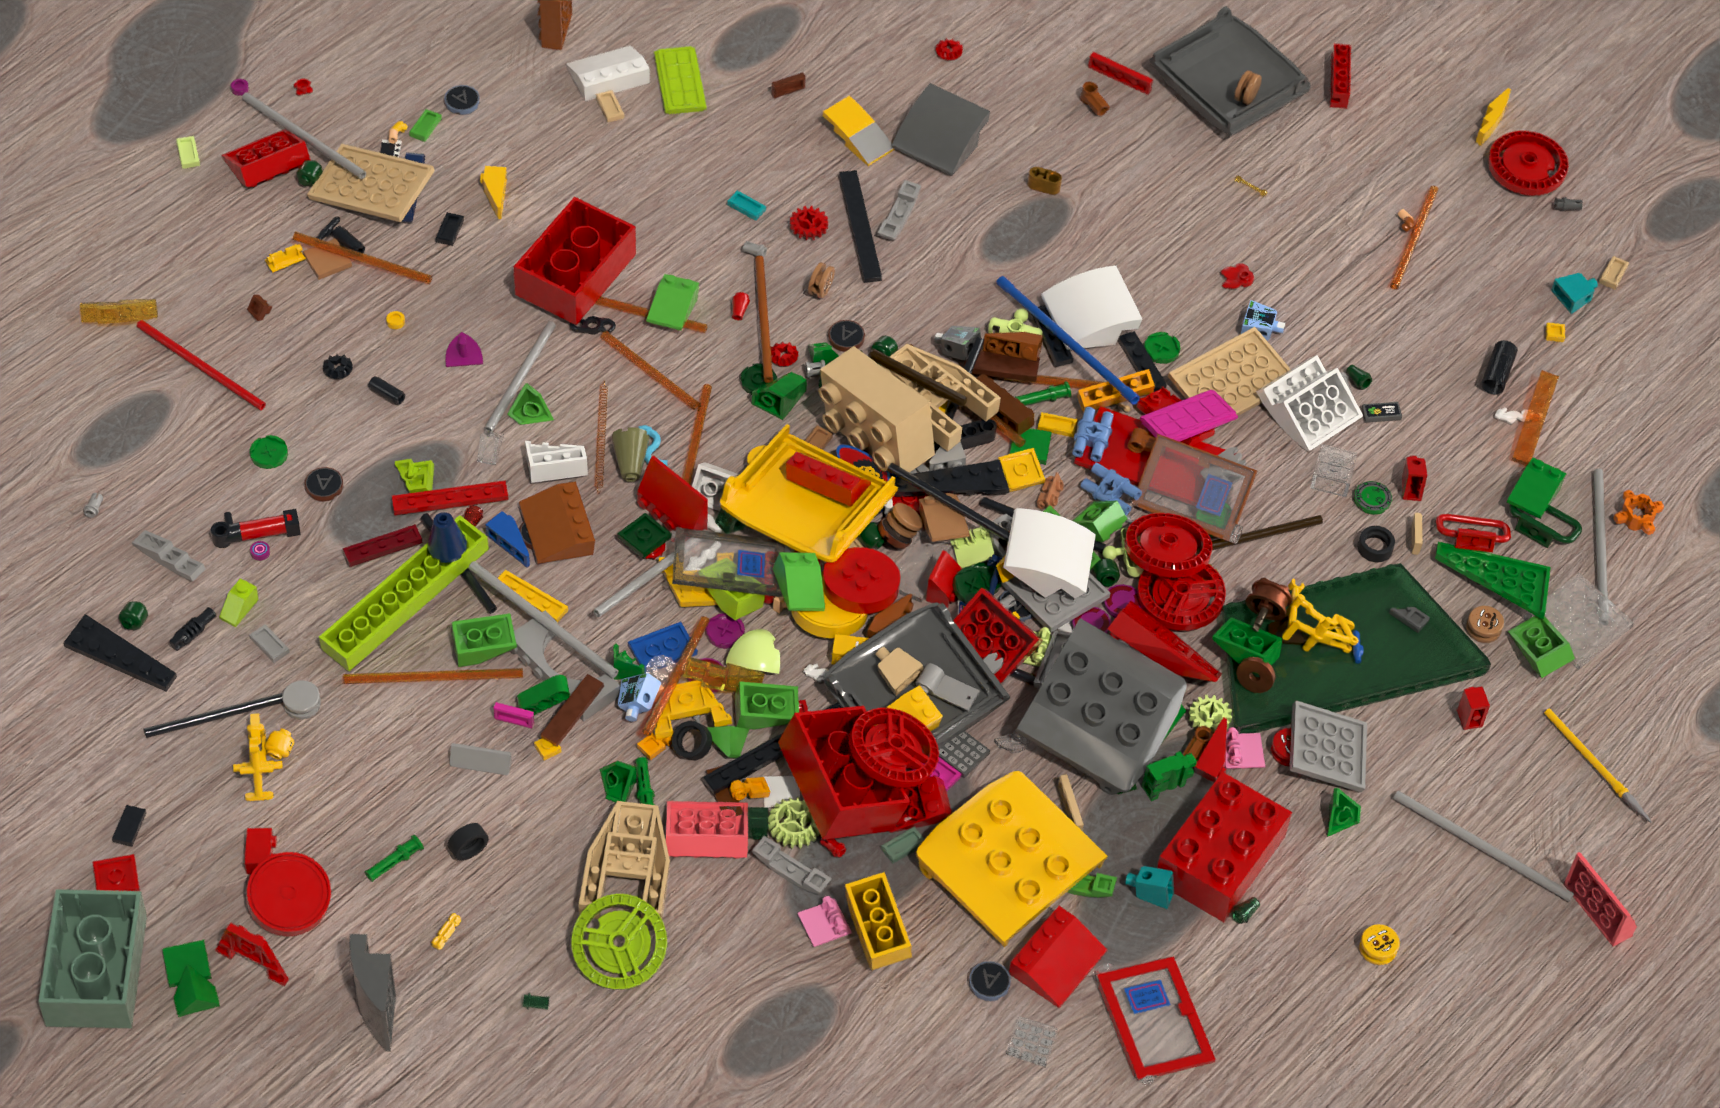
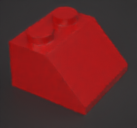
M942 551L928 579L926 601L930 603H943L948 609L950 603H954L957 597L952 586L953 578L962 568L947 551Z

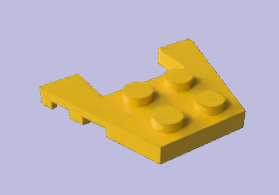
M734 554L716 555V563L725 559L733 563ZM659 557V562L665 557ZM676 562L662 571L680 607L718 605L698 576L699 571L677 572Z
M703 679L665 686L660 702L655 737L656 739L673 736L671 720L711 712L714 726L720 727L732 724V717L726 713L723 705L716 700L715 695Z

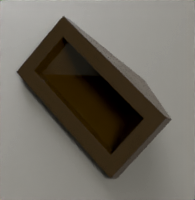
M1289 616L1268 624V633L1282 638L1284 631L1288 627ZM1297 629L1289 640L1282 638V644L1304 645L1307 640V633Z

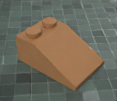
M946 493L948 496L960 502L956 494ZM931 496L919 499L920 517L932 542L970 537L965 517Z

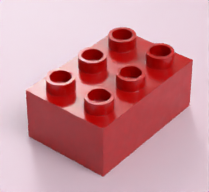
M574 196L514 265L515 295L577 325L635 257L636 226Z
M864 706L794 713L778 741L823 840L893 831L910 803L904 788L889 786L873 779L858 766L851 754L849 734L855 721L866 712ZM872 725V726L866 728L865 730H863V740H865V736H866L867 732H868L874 725Z
M1222 772L1160 855L1157 868L1173 871L1174 893L1224 923L1284 840L1292 812Z

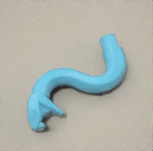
M642 425L638 428L646 430L647 435L649 434L653 438V443L648 446L645 461L648 464L651 454L659 447L661 438L658 432L650 426ZM659 459L666 466H668V460Z

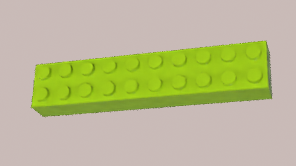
M459 515L454 520L467 541L466 552L464 551L459 560L449 563L440 562L439 559L431 557L428 551V543L425 544L319 636L321 649L347 671L352 670L464 572L473 561H476L488 551L487 536Z

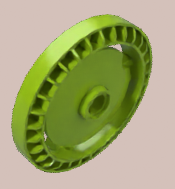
M612 894L595 900L582 911L573 928L572 951L578 967L588 979L604 988L625 990L642 985L658 971L666 955L667 933L660 915L650 904L636 896ZM615 906L634 908L632 912L621 910L609 912L598 919L600 923L598 929L587 928L591 920L605 909ZM639 911L645 915L643 919L636 915ZM649 919L656 935L655 951L649 963L639 971L638 967L646 960L651 948V936L645 924ZM585 932L589 933L588 940H584ZM617 937L625 938V944L622 947L614 945V940ZM584 945H588L590 954L598 966L611 973H622L624 978H612L596 971L589 964L585 956ZM635 970L636 974L628 977L627 972Z

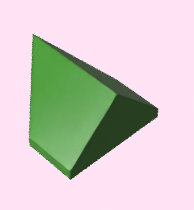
M525 383L508 415L520 425L553 421L554 419L542 395L528 383Z
M734 726L707 727L711 732L712 741L727 757H740L749 729Z

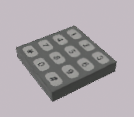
M966 731L939 748V757L959 771L963 778L990 754V749Z

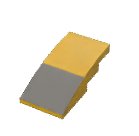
M850 95L823 111V117L834 126V132L845 140V146L867 166L894 151L892 143L885 133Z

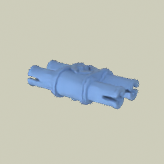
M1086 407L1082 419L1077 424L1078 429L1074 435L1075 444L1072 454L1076 457H1082L1085 446L1093 447L1091 460L1100 462L1104 449L1109 445V436L1112 434L1113 414L1111 412H1104L1101 422H1094L1095 409Z
M1095 463L1091 472L1102 478V482L1100 485H1097L1085 478L1081 483V488L1092 494L1094 500H1117L1127 516L1132 507L1122 501L1120 497L1125 493L1138 500L1142 495V491L1132 485L1128 478L1117 474L1115 470H1109L1099 463Z

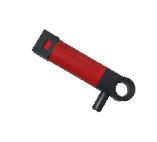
M296 509L284 510L283 515L237 523H233L231 512H225V522H216L211 527L212 541L218 548H226L234 542L286 533L287 537L301 535Z

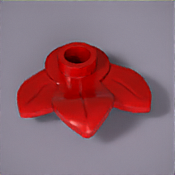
M1237 263L1235 267L1230 266L1221 270V274L1227 278L1222 284L1223 288L1236 289L1240 286L1248 287L1254 281L1253 272L1249 271V267L1243 263Z

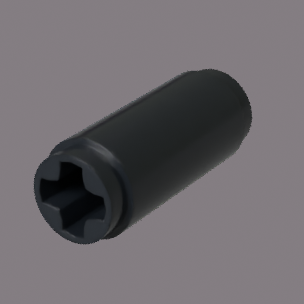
M337 226L333 230L332 235L353 255L359 257L364 253V245L344 227Z
M374 376L370 379L368 387L372 391L394 404L400 405L405 399L403 391L380 377Z

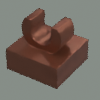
M258 294L253 295L247 310L259 321L264 319L265 314L271 312L272 306H269L267 301Z

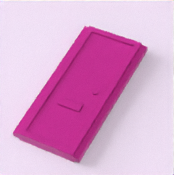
M1212 389L1140 417L1142 424L1155 437L1160 434L1179 442L1238 419L1236 412Z

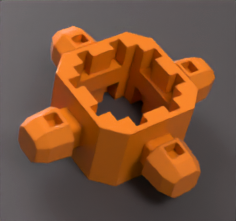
M1631 490L1624 491L1623 499L1625 502L1622 510L1614 515V521L1618 524L1626 523L1627 527L1631 530L1637 531L1642 529L1647 535L1653 534L1655 532L1653 524L1655 516L1664 509L1662 501L1652 502L1648 495H1635ZM1635 507L1645 510V515L1642 518L1636 514L1633 515Z

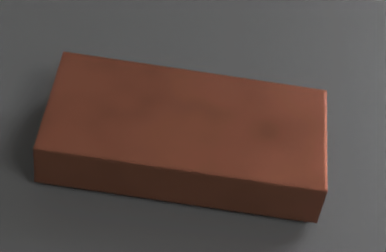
M801 72L772 82L771 95L773 98L804 89L805 74Z

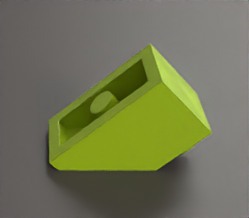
M240 578L229 591L219 618L237 627L259 600L257 587Z

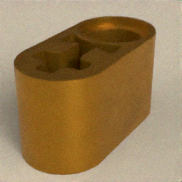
M1032 167L1029 171L1028 187L1035 191L1056 195L1060 192L1062 176L1056 171Z

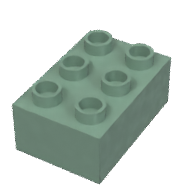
M56 889L39 995V1006L46 1027L132 1028L147 914L141 891Z

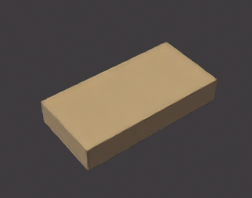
M613 90L596 94V100L607 122L624 118V113Z
M1613 256L1599 283L1615 290L1627 270L1629 262Z
M1421 513L1414 514L1411 524L1412 554L1416 555L1420 553L1423 544Z

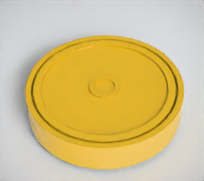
M825 594L824 611H791L795 622L802 629L823 638H835V634L852 635L863 627L868 617V614H857L840 609L830 602Z

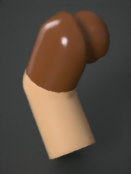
M1404 209L1400 210L1398 216L1404 221L1401 227L1405 232H1408L1414 227V219Z

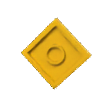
M1034 448L998 457L1009 492L1045 483V477Z

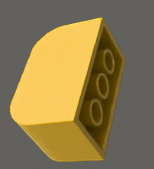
M885 872L845 884L849 911L870 969L875 970L912 958L911 943Z

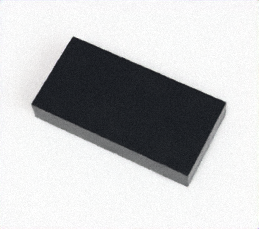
M447 212L435 238L436 242L453 246L464 222V216Z
M126 805L112 841L132 847L146 816V809Z

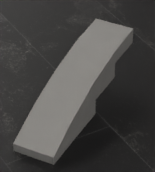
M144 530L132 542L144 554L192 582L206 569L203 563L191 559L187 552L174 547L170 540Z

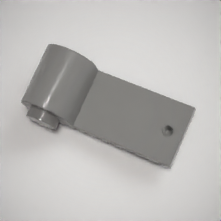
M932 663L926 664L915 683L917 687L920 685L926 694L929 693L968 712L980 693V690L945 675L941 668Z

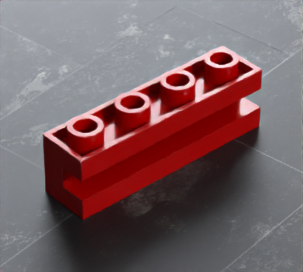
M1334 43L1331 55L1330 107L1347 109L1351 85V45Z

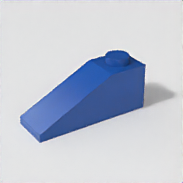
M501 511L485 524L486 536L528 568L530 566L529 553L516 521L511 515Z

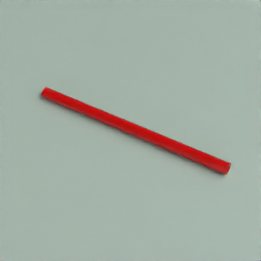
M138 321L137 328L260 411L265 408L266 403L145 321Z

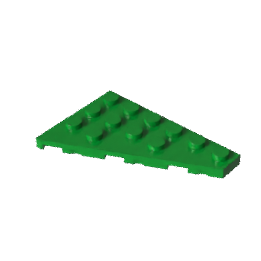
M1438 541L1435 554L1436 560L1535 616L1544 619L1551 567L1483 551L1455 548V545Z

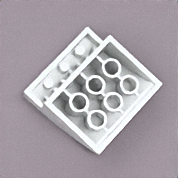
M1116 266L1098 268L1078 274L1054 285L1041 294L1052 320L1083 348L1116 345L1122 330L1138 329L1142 321V317Z
M1318 355L1308 358L1256 391L1262 403L1279 426L1307 451L1312 450L1363 417L1338 368L1326 371Z
M1016 508L1013 514L1003 568L1045 598L1063 589L1076 599L1086 593L1096 534L1061 516L1038 510Z

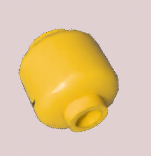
M285 729L272 731L265 743L267 755L277 760L288 757L295 743L291 733Z

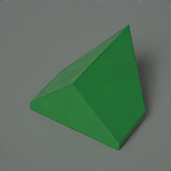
M827 342L808 344L812 363L824 360L826 366L829 361L839 357Z
M617 643L613 645L614 668L618 670L614 680L645 674V666L643 664L639 666L633 664L636 658H630L625 650L619 653V645Z
M617 760L600 768L606 794L605 799L616 803L617 801L627 802L636 784V767Z
M1338 787L1334 788L1329 804L1327 837L1360 823L1361 806Z
M187 964L173 997L178 1017L220 1006L216 987Z

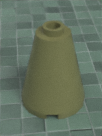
M629 427L628 431L623 432L621 428L612 434V442L621 477L626 482H635L641 476L650 436L649 434L647 435L646 430Z

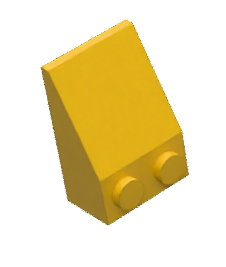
M920 685L905 693L887 707L901 710L914 716L930 731L939 727L943 717Z

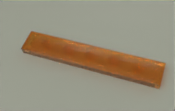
M1541 370L1511 461L1525 466L1531 461L1559 376Z

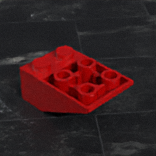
M934 775L920 785L904 788L910 803L890 833L909 830L913 827L919 828L934 825L950 816L952 811L944 781Z

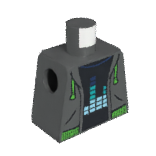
M951 326L945 334L936 333L935 343L941 344L944 355L967 361L976 337L981 338L980 328Z

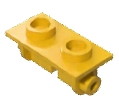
M293 244V246L285 248L284 252L281 250L269 254L264 260L273 273L303 261L305 257L301 252V245Z

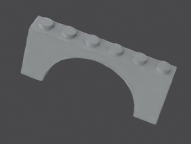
M546 610L542 612L558 624V622ZM534 618L515 630L517 648L510 651L513 654H517L525 666H529L538 679L541 678L545 681L555 675H559L548 665L544 657V651L548 643L556 635ZM604 674L596 678L604 683V687L580 717L583 722L619 697L620 685L609 675ZM567 678L570 696L582 680Z

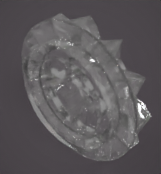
M665 655L653 657L646 666V673L658 679L662 686L671 684L678 673L676 663H674L672 658ZM666 664L665 671L667 674L663 673L658 677L659 669L657 667H662Z

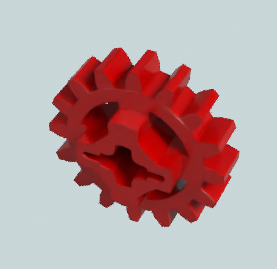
M803 206V210L797 208V213L793 212L792 217H790V230H793L794 235L799 234V238L804 236L805 240H808L809 237L815 240V236L821 238L822 233L826 234V229H828V216H825L824 211L819 212L820 208L814 210L813 206H810L809 209Z

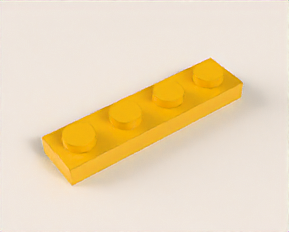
M505 570L498 577L500 581L541 612L546 610L557 622L568 612L567 605L511 572Z

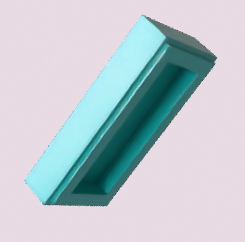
M738 190L727 200L729 207L755 221L766 211L765 205Z

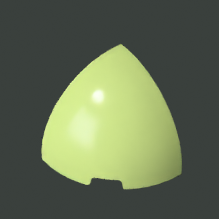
M756 629L745 633L733 644L728 653L726 664L779 674L780 652L774 648L773 642L775 637L765 629Z

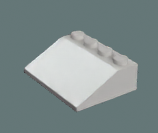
M631 45L566 63V67L584 101L595 99L596 94L613 90L616 93L650 83V68L644 57Z

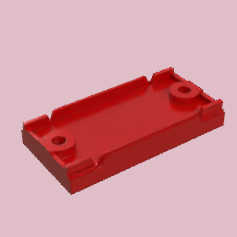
M1162 387V389L1154 391L1144 398H1140L1137 408L1143 413L1149 414L1182 400L1174 394L1171 396L1170 392ZM1215 428L1180 442L1194 446L1213 436Z

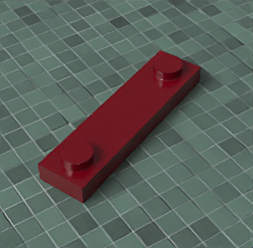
M415 524L343 548V554L349 567L421 544L423 541Z

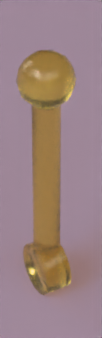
M1239 175L1235 177V181L1238 183L1241 182L1260 192L1262 196L1267 195V190H1262L1243 180Z

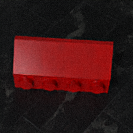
M795 452L786 463L787 480L850 507L871 485V481L805 453Z

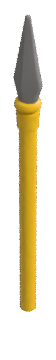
M1550 708L1547 709L1544 714L1606 779L1618 796L1623 798L1632 809L1651 823L1652 821L1636 799L1628 793L1629 790L1613 777Z

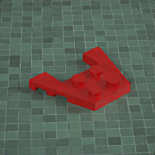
M230 923L221 937L222 939L218 943L215 952L229 959H232L238 953L266 967L268 979L285 987L289 978L266 939L259 934L254 935L248 932L241 925L236 926Z

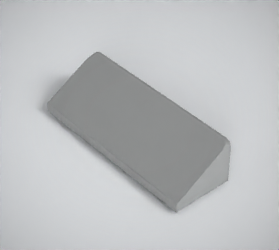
M456 743L451 745V767L501 775H509L512 765L510 752Z

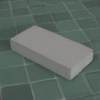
M266 624L249 635L250 639L273 663L290 653L289 648Z

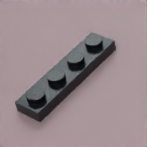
M1046 305L1038 306L1041 311L1052 319ZM1033 316L1037 327L1042 330L1043 340L1055 366L1073 363L1074 358L1070 349L1067 350L1063 341Z
M1135 331L1120 335L1117 341L1135 371L1141 372L1149 369L1155 385V392L1162 389V387L1166 388L1165 380Z

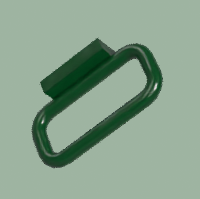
M1509 504L1510 513L1519 519L1515 530L1546 548L1551 545L1553 539L1563 544L1573 543L1582 532V526L1576 519L1551 505L1547 508L1546 512L1574 527V531L1570 536H1563L1557 533L1555 530L1518 511L1515 506Z

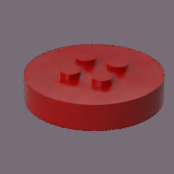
M864 547L847 548L837 561L826 562L822 578L823 591L829 601L840 609L857 614L876 613L888 608L896 600L899 593L901 576L896 563L884 553Z
M296 852L277 853L261 861L251 873L246 891L247 907L254 921L264 930L279 936H297L315 928L326 915L331 899V885L325 870L314 859Z

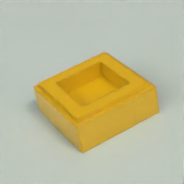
M1546 323V340L1564 342L1565 324Z

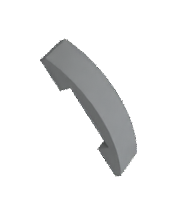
M904 180L898 192V198L887 219H884L878 235L891 240H895L912 212L921 185Z
M763 836L752 852L782 878L804 890L820 895L832 878L816 868L813 870L809 869L782 852L780 845Z

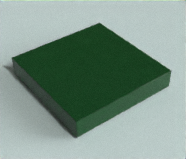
M644 513L618 532L617 538L644 559L671 539L672 534L647 513Z

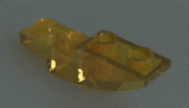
M156 299L83 302L80 304L82 322L108 324L158 317Z
M688 657L682 676L701 681V687L736 692L739 682L762 683L765 673L727 663L726 667Z

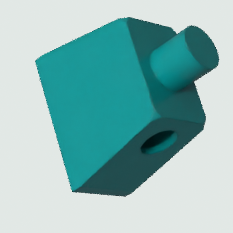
M1581 273L1556 278L1551 291L1572 314L1592 300L1595 292L1594 289L1598 287V283L1595 278L1587 280Z
M1143 866L1138 875L1128 873L1126 885L1136 887V897L1138 899L1168 909L1174 895L1173 871Z

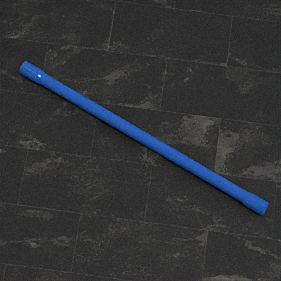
M1004 276L998 278L996 283L1001 289L1010 294L1117 389L1132 405L1139 401L1140 396L1111 373L1015 288Z

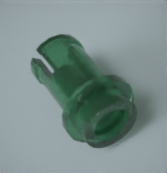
M531 993L528 995L524 994L523 1007H527V1010L529 1008L548 1010L550 996L531 995Z

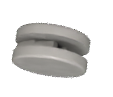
M295 681L289 684L283 691L284 709L292 718L307 719L314 716L320 709L319 690L309 681Z

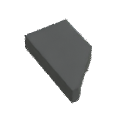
M1407 607V609L1391 608L1389 614L1417 633L1430 620L1429 616L1415 607Z

